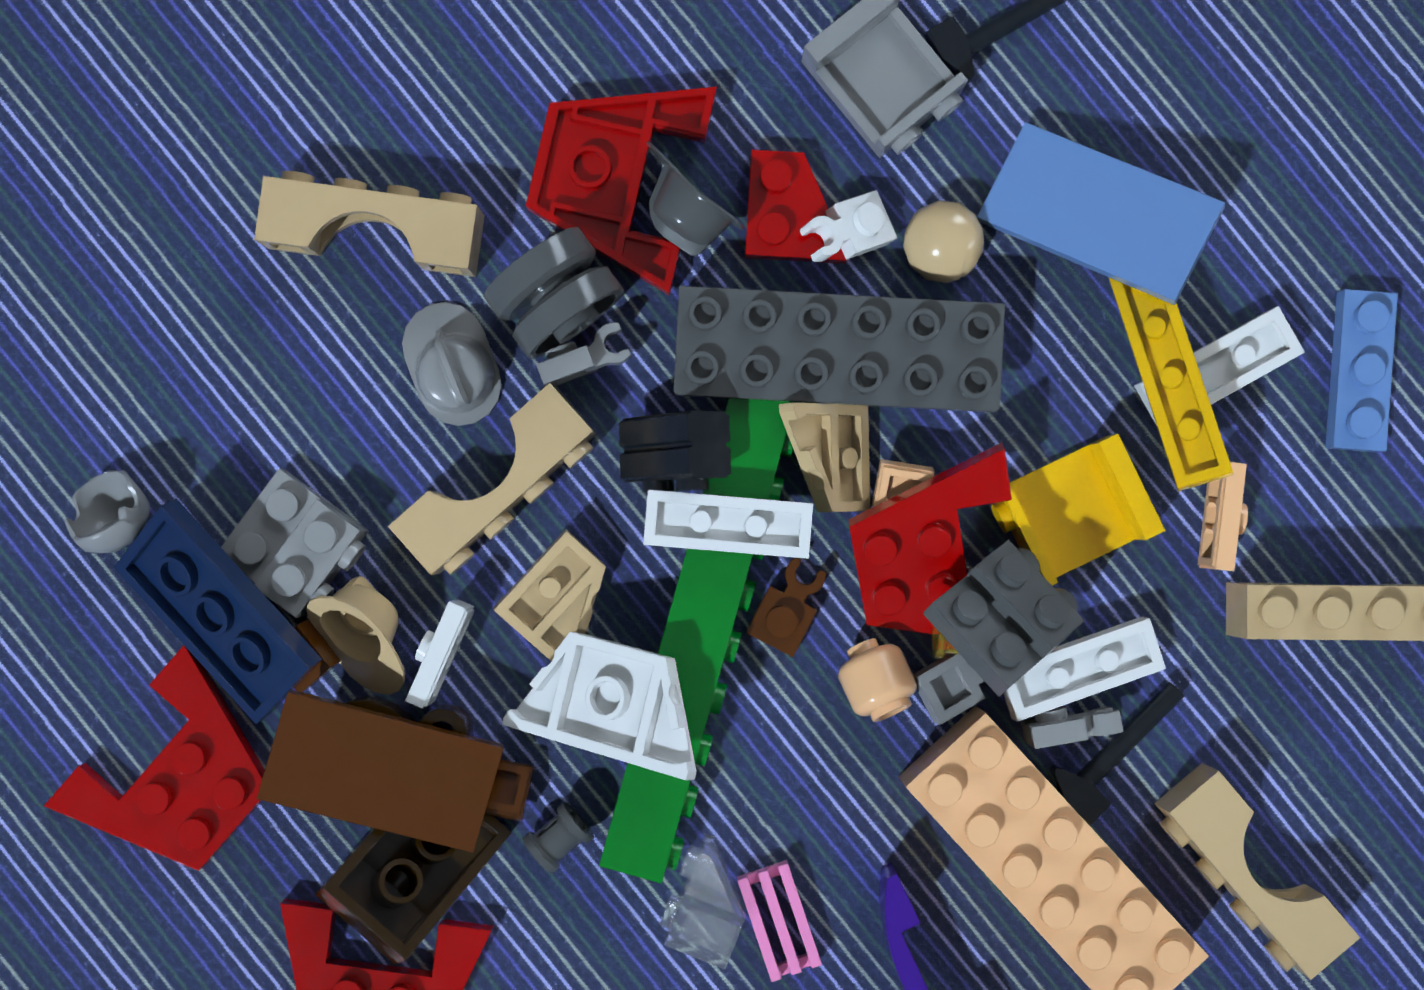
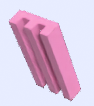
M784 860L737 876V881L771 982L782 979L781 976L791 973V975L801 973V969L809 966L812 968L821 966V959L788 861ZM781 875L807 952L799 956L796 955L771 878ZM758 882L761 883L786 957L785 961L777 963L751 886Z

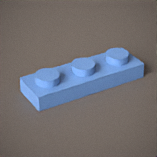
M1350 289L1337 292L1325 446L1327 449L1377 453L1387 451L1398 293Z

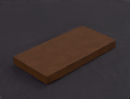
M290 689L287 692L257 799L473 853L504 746L489 740Z

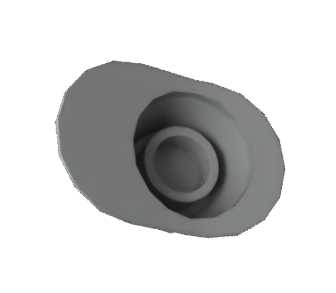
M448 302L431 304L415 313L405 328L402 346L404 359L414 386L427 411L441 422L457 426L476 423L489 415L499 400L502 384L499 368L484 329L476 316L463 306Z

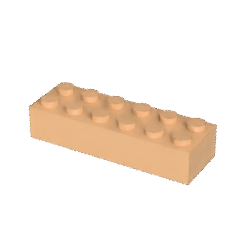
M974 706L898 776L910 793L1091 990H1173L1209 957L987 713Z

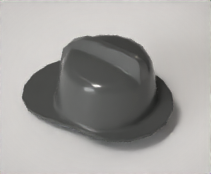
M648 141L646 143L664 165L649 200V209L656 230L665 239L690 256H698L730 224L740 230L745 228L730 213L699 192L651 142Z

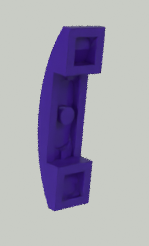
M889 863L881 867L879 883L881 922L886 944L904 990H928L902 935V932L920 924V921L894 867Z

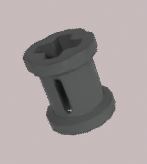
M564 801L557 806L558 813L536 833L528 832L522 838L527 850L549 873H554L560 868L559 861L581 842L588 844L594 839L593 832L585 820L571 805Z

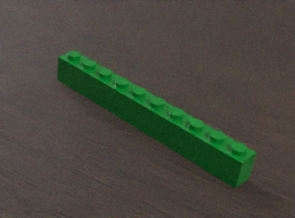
M729 398L725 413L730 416V441L726 443V446L731 449V474L727 478L709 479V490H703L702 494L779 501L784 478L775 476L780 456L790 458L793 451L779 413V404L806 402ZM688 548L686 551L658 654L675 658L695 764L705 767L713 735L704 733L709 713L720 714L727 689V684L718 682L723 661L734 663L742 634L732 630L738 610L748 612L756 581L746 579L751 560L754 558L762 561L763 555ZM627 763L599 866L662 884L666 868L675 871L677 869L684 839L675 836L680 816L691 818L699 787L689 785L690 780H683Z

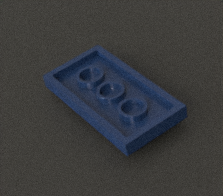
M177 498L158 509L114 566L116 571L255 724L269 716L286 698L287 692L290 689L294 690L322 660Z

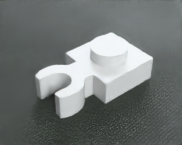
M877 190L834 204L825 211L827 216L815 217L799 230L802 236L809 233H817L824 241V247L810 255L814 262L825 261L840 249H842L847 260L887 246L897 239V235Z

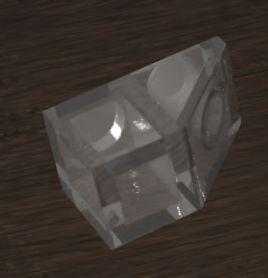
M704 834L700 846L697 847L690 844L679 872V875L687 878L680 897L670 894L659 925L667 928L664 946L726 969L745 920L744 904L715 837Z

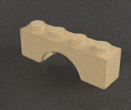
M282 171L281 178L263 176L254 240L268 249L321 256L329 242L345 228L362 222H381L403 232L410 244L414 261L423 270L476 277L485 215L477 205L471 204L472 198L469 196L442 192L440 193L439 200L419 197L418 190L399 185H388L387 193L366 190V183L348 178H335L334 185L314 183V176L296 171Z
M551 383L546 385L509 418L515 435V458L507 477L497 488L482 497L472 500H456L436 491H427L388 526L430 575L440 574L443 570H446L450 575L458 571L475 555L469 548L484 534L490 540L496 537L514 520V517L509 512L524 498L530 504L535 502L554 485V482L549 478L551 474L564 463L570 469L573 468L594 449L589 441L596 433Z
M1226 582V635L1243 639L1424 641V584L1328 585Z
M1201 763L1154 803L1166 817L1160 822L1161 827L1181 848L1187 844L1191 846L1201 858L1194 864L1198 871L1215 889L1224 885L1235 898L1229 904V907L1251 931L1257 926L1270 940L1264 945L1265 950L1286 972L1294 967L1312 980L1360 939L1359 935L1326 896L1308 885L1303 884L1289 889H1269L1260 886L1254 880L1248 870L1244 857L1245 832L1254 811L1219 770Z

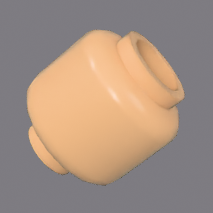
M872 638L847 650L850 659L839 669L838 679L856 714L871 716L873 722H878L892 717L912 705L910 697L917 689V682L902 650L894 644L879 646L876 638Z

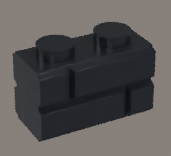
M691 410L623 418L619 422V446L624 449V452L620 454V479L624 480L625 483L642 482V493H648V490L675 492L674 481H676V491L709 490V479L727 478L731 474V449L726 446V443L730 441V416L723 411Z

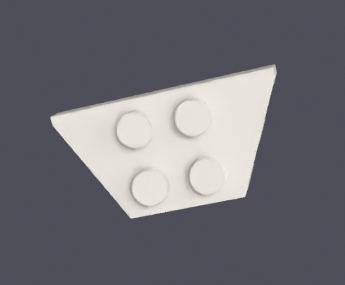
M569 632L555 650L552 662L548 666L541 668L531 681L530 685L533 688L517 709H510L503 718L502 725L683 780H695L697 772L676 662L675 658L583 633Z

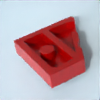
M751 150L745 258L814 262L810 255L824 247V241L817 233H809L802 236L799 230L813 218L827 216L825 211L828 210V207L804 152ZM840 249L837 253L819 263L846 264L847 260L842 249Z

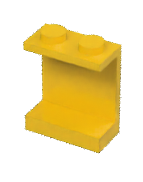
M1119 434L1105 436L1011 481L1012 500L991 504L994 517L1004 533L1011 531L1019 548H1025L1036 556L1040 564L1039 572L1051 585L1058 583L1057 577L1129 542L1148 540L1165 531Z

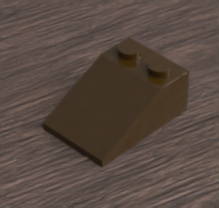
M484 814L475 849L471 853L373 828L315 895L396 965L409 958L512 832L494 816Z

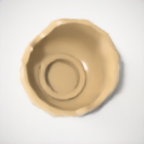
M939 200L920 208L913 214L904 234L903 247L910 267L926 280L948 283L967 276L974 269L983 252L984 234L979 220L972 211L961 203Z

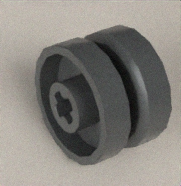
M579 227L561 231L530 249L501 272L484 293L483 297L501 320L508 321L521 318L514 329L512 337L531 360L545 355V352L560 346L580 334L605 314L625 292L607 266L589 269L596 251Z

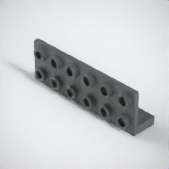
M679 286L674 393L679 396L994 413L1000 409L1005 304Z

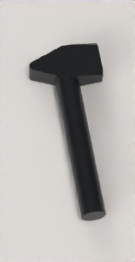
M1025 0L966 35L953 16L929 29L925 34V38L952 74L956 76L962 72L968 79V84L974 76L972 55L1067 0Z
M1168 682L1123 727V732L1117 733L1077 774L1056 765L1050 767L1059 793L1088 825L1092 824L1111 804L1095 786L1185 697L1171 682Z

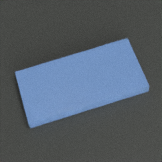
M1025 122L977 218L982 224L1175 305L1225 208V202Z

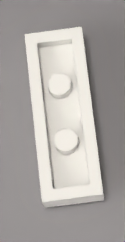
M1277 306L1193 353L1210 404L1212 405L1305 352L1280 307ZM1141 381L1134 385L1155 422L1143 382Z
M648 490L643 545L809 559L813 503Z
M1139 617L1054 648L1003 693L1011 719L1018 722L1166 669L1150 618Z

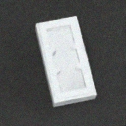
M459 599L449 601L436 632L428 630L425 633L415 655V660L422 663L406 697V702L422 709L435 702L474 614L473 605Z

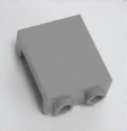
M861 0L804 46L801 60L802 64L879 158L891 149L897 155L905 151L920 138L922 133L918 128L932 116L940 122L950 115L964 101L960 94L968 82V79L962 72L954 76L899 9L898 4L900 0Z

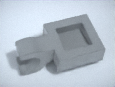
M613 322L603 325L597 331L594 342L589 347L586 345L577 349L575 342H569L545 352L547 360L536 364L543 384L546 386L551 383L556 387L596 372L601 367L621 365L627 362L632 357L629 349L622 350L619 353H611L605 346L606 340L611 335L622 332L620 324Z

